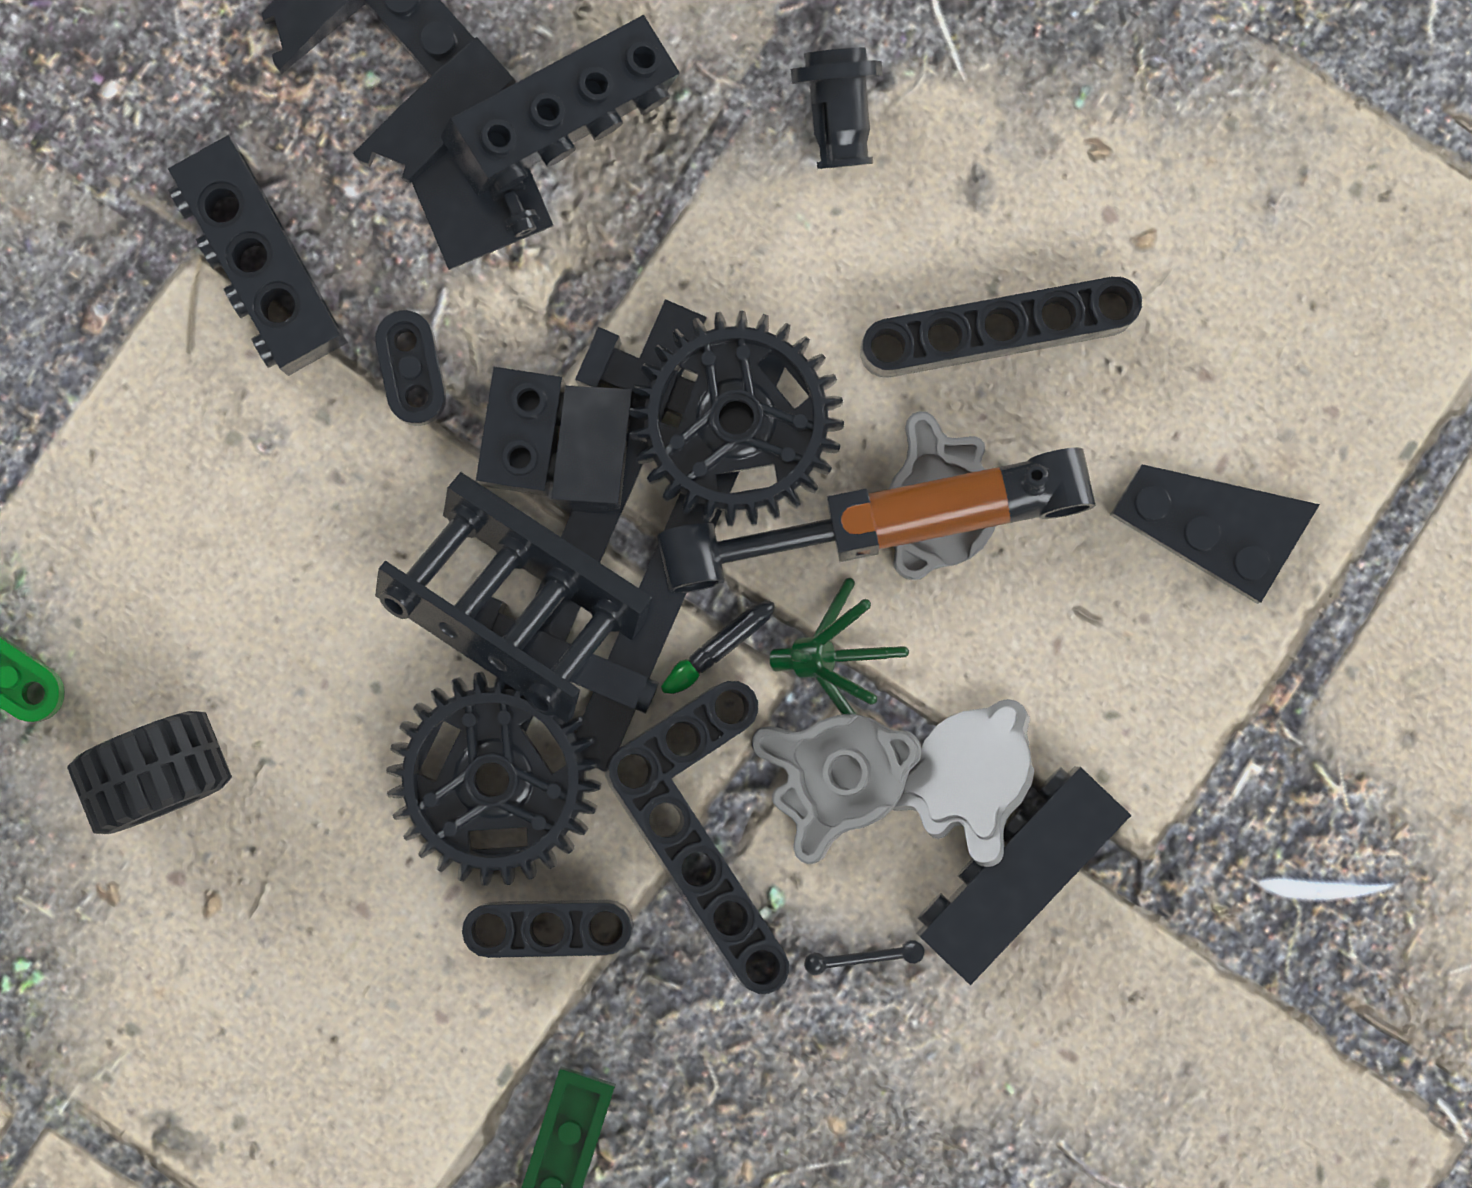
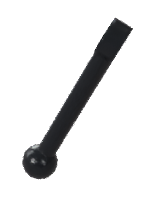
M909 940L900 948L828 957L814 952L806 957L804 967L809 974L820 975L826 968L904 959L909 963L915 964L923 959L925 950L918 941Z

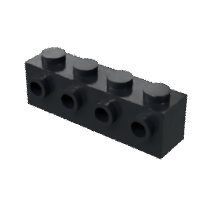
M643 14L451 117L441 135V139L477 196L495 187L498 193H502L523 181L528 176L525 170L543 160L545 165L549 167L568 157L576 150L573 143L589 134H591L594 141L599 140L618 129L624 123L621 117L638 108L641 115H644L661 106L670 98L668 89L680 72Z

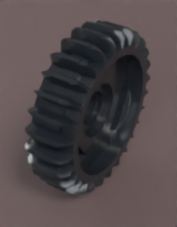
M739 311L736 325L727 327L722 312H716L714 320L715 329L706 331L699 318L693 319L694 337L688 340L683 333L675 329L672 331V335L677 348L673 352L658 344L654 348L656 355L662 362L661 366L657 368L645 363L641 366L643 374L652 382L650 387L634 385L632 388L633 394L646 402L645 407H634L628 410V415L632 419L644 421V428H639L629 433L630 439L633 442L648 443L649 448L637 454L636 460L638 464L655 461L657 467L647 476V480L650 484L662 481L664 478L667 479L669 484L663 493V499L666 502L670 501L679 493L686 496L682 506L683 514H689L698 503L704 506V523L709 524L715 516L716 510L725 511L727 526L733 527L737 518V512L746 511V516L751 526H756L758 509L766 507L774 520L779 519L778 501L785 498L792 507L799 508L801 503L795 490L801 486L811 493H816L818 485L810 476L813 470L823 474L831 472L832 467L820 456L822 451L837 453L840 450L841 445L826 437L827 432L839 431L844 428L843 420L828 417V411L841 407L843 399L840 396L826 397L824 391L833 386L837 378L834 374L818 377L816 371L823 365L826 357L821 353L807 360L804 353L808 348L810 339L805 336L794 345H791L787 342L791 326L788 323H785L774 335L768 332L769 315L765 314L758 321L756 328L748 327L745 311ZM770 354L777 357L808 395V398L795 409L758 365ZM681 369H684L698 376L679 427L675 428L660 422L677 374ZM740 401L751 408L754 420L752 426L746 432L731 434L720 425L719 413L729 402ZM774 465L777 483L770 487L729 494L718 491L716 475Z
M483 672L475 673L472 690H468L462 678H455L451 681L453 697L449 698L441 688H435L431 691V696L437 707L432 710L423 703H417L413 710L422 722L418 725L404 721L399 726V729L411 739L409 743H393L390 748L392 752L404 757L403 763L389 766L386 769L387 774L402 777V785L387 791L389 798H404L405 806L395 812L393 818L394 820L411 818L414 823L403 835L406 841L417 838L420 835L426 840L418 853L420 858L428 856L435 850L442 854L437 866L439 872L444 871L454 861L460 864L458 880L463 882L468 878L473 868L480 869V881L483 886H487L491 882L494 870H500L504 884L511 885L515 879V868L519 866L527 879H533L537 874L534 860L539 858L548 869H552L557 865L555 854L552 851L553 847L556 846L566 854H570L574 850V844L566 836L567 832L571 831L578 835H585L588 831V826L578 819L577 816L579 813L594 814L597 810V805L584 799V794L601 789V782L586 779V772L600 766L601 761L597 758H584L582 752L593 744L595 739L593 736L577 739L574 731L584 722L583 716L572 718L568 723H565L555 715H544L535 710L527 702L523 694L514 688L508 687V684L497 677L494 686L488 687L485 674ZM533 716L547 727L564 754L567 765L555 773L551 771L521 726V724ZM443 722H446L460 729V732L437 780H434L422 774V765ZM485 763H498L507 771L509 784L504 793L490 796L479 789L476 775L479 768ZM526 827L528 846L489 849L471 847L470 831Z

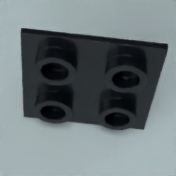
M448 151L412 182L448 270L554 226L530 168L525 170L528 176L511 189L498 193L495 187L477 196Z

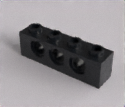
M229 135L168 168L177 184L169 188L168 191L185 219L193 215L204 233L196 238L197 244L213 269L222 265L232 284L223 288L224 292L240 318L249 314L260 334L251 339L268 368L277 364L280 370L290 376L348 343L242 152ZM225 197L237 198L239 210L236 216L228 222L214 221L213 209L216 203ZM253 246L265 247L267 259L264 266L255 272L242 271L240 260L243 253ZM278 296H292L295 301V309L292 316L283 322L270 321L268 317L270 303Z

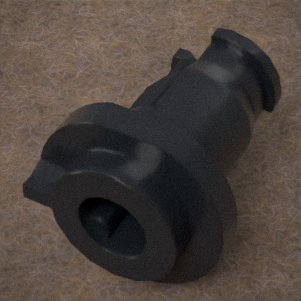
M866 47L804 53L805 67L790 69L792 84H810L814 135L820 148L821 159L820 162H817V169L873 164V156L868 157L867 147L870 121L866 78L883 76L882 61H867Z

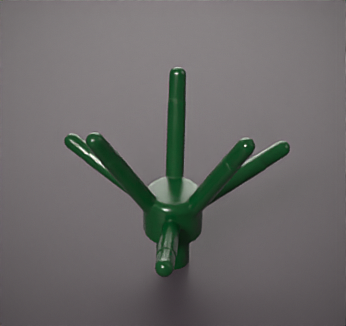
M852 578L844 580L813 637L798 638L794 641L791 648H778L770 652V666L773 671L794 670L799 678L815 677L841 714L856 713L839 689L870 705L877 702V696L834 672L836 662L904 658L909 655V649L906 646L834 649L830 640L871 608V602L868 599H863L837 619L854 588L855 581Z

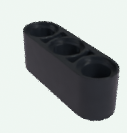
M618 901L489 902L478 906L467 915L463 922L462 935L464 943L470 951L478 956L487 958L606 956L615 954L626 946L632 936L634 923L629 910ZM603 911L616 914L623 925L620 939L612 943H604L597 940L591 931V921L594 915ZM549 912L560 917L565 929L561 941L555 944H545L537 939L533 930L534 920L537 915ZM490 913L502 919L506 927V934L502 943L487 945L480 941L475 927L481 915Z

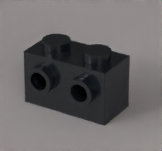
M493 366L476 474L477 483L484 487L543 496L549 495L550 483L554 481L557 457L556 444L559 426L561 425L566 385L563 377Z

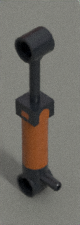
M1075 447L1046 452L1034 456L1026 462L868 493L866 488L827 496L830 519L722 541H717L714 524L696 523L665 530L659 533L657 538L668 592L679 594L700 591L724 583L725 578L722 564L832 541H835L839 562L878 555L880 549L1038 517L1040 519L1066 517L1090 510L1096 506L1084 449Z

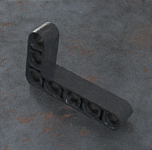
M726 681L711 687L617 749L607 761L605 777L611 790L734 978L743 987L752 992L770 994L777 991L786 982L789 975V961L786 953L672 780L673 777L746 730L755 721L758 714V700L755 692L748 685L739 681ZM724 691L736 693L743 701L744 713L737 723L727 724L717 717L715 702L717 697ZM676 723L689 725L696 735V745L686 756L674 754L666 743L668 730ZM630 754L641 757L648 767L646 781L637 788L624 786L617 775V767L620 761ZM662 803L673 805L680 816V824L677 830L667 837L656 835L649 824L652 810ZM694 852L705 854L711 863L709 878L699 885L688 884L682 875L684 859ZM726 901H734L741 907L743 912L742 923L736 931L722 934L716 929L714 924L715 910ZM767 950L774 959L772 975L762 982H753L746 973V962L754 952Z

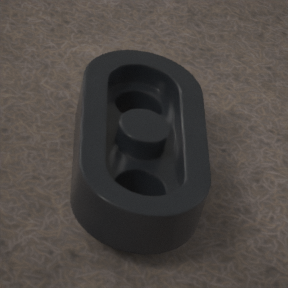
M409 310L395 311L387 315L380 322L375 334V343L387 402L391 411L404 423L413 426L426 425L435 421L441 415L446 405V389L434 332L428 322L418 313ZM411 332L417 338L415 347L407 352L400 351L396 345L398 337L402 333ZM418 387L426 389L428 392L427 402L421 407L410 406L408 403L409 393Z

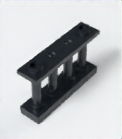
M460 472L447 487L443 516L449 520L447 526L407 573H404L385 560L378 568L375 596L380 599L381 604L392 615L400 619L409 618L523 694L527 702L538 712L547 716L555 715L565 723H568L574 715L580 689L571 684V681L610 632H620L630 640H633L645 624L652 597ZM467 537H476L494 549L497 554L456 604L452 605L426 586ZM523 568L541 580L544 586L505 635L501 637L474 618L514 569ZM571 600L591 613L592 618L550 670L522 650L561 601Z

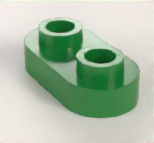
M0 636V708L13 717L26 722H41L53 717L59 711L64 701L65 691L61 678L51 668ZM38 682L43 686L45 695L40 703L33 704L28 699L27 691L33 683Z

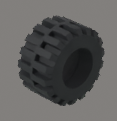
M200 711L179 713L128 731L84 751L67 766L94 834L116 833L180 809L221 790L232 778L206 712Z

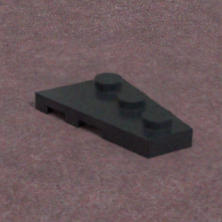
M1142 464L1138 467L1110 516L1259 604L1263 601L1320 504Z

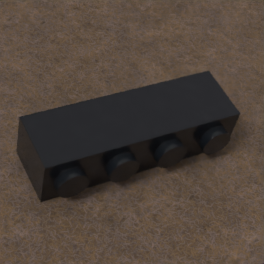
M1074 766L1068 773L1062 767L1057 769L1038 789L1037 792L1044 799L1030 814L1027 815L1020 809L1005 823L1003 831L1004 854L1002 860L994 866L984 867L971 859L957 875L964 883L949 899L940 893L918 916L917 919L924 925L916 934L970 986L1132 816L1082 767Z

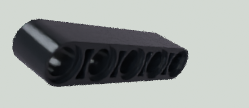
M1111 276L886 318L873 323L867 329L862 340L860 357L864 367L871 374L878 377H895L1115 336L1124 332L1139 316L1142 309V296L1139 288L1131 280L1124 277ZM1106 293L1119 295L1127 306L1125 318L1112 320L1105 317L1099 308V297ZM1051 303L1064 306L1071 316L1070 327L1065 330L1049 328L1043 321L1042 308ZM993 314L1007 316L1014 324V337L1007 341H997L991 338L985 329V319ZM939 324L948 325L957 332L959 345L949 352L936 350L929 342L928 331ZM881 335H891L901 343L903 355L893 362L880 361L873 355L871 350L872 341Z

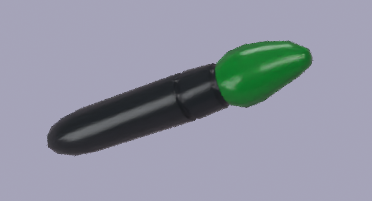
M762 601L753 605L703 644L702 648H698L689 659L679 661L661 686L662 692L665 694H676L691 687L698 680L700 673L714 666V663L719 662L770 619L775 608L774 602Z

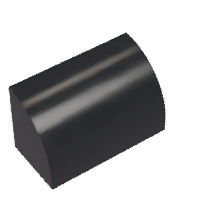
M565 385L551 499L567 510L606 512L620 508L631 424L628 410L633 407L634 399L632 389Z

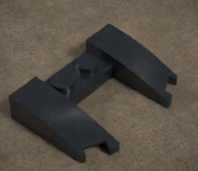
M273 0L262 12V17L265 24L276 22L282 50L273 53L272 58L275 67L281 74L362 6L366 5L430 77L353 152L358 162L367 167H371L376 154L405 165L402 179L407 183L413 182L449 151L441 139V135L451 117L515 84L511 74L478 37L474 38L441 0Z

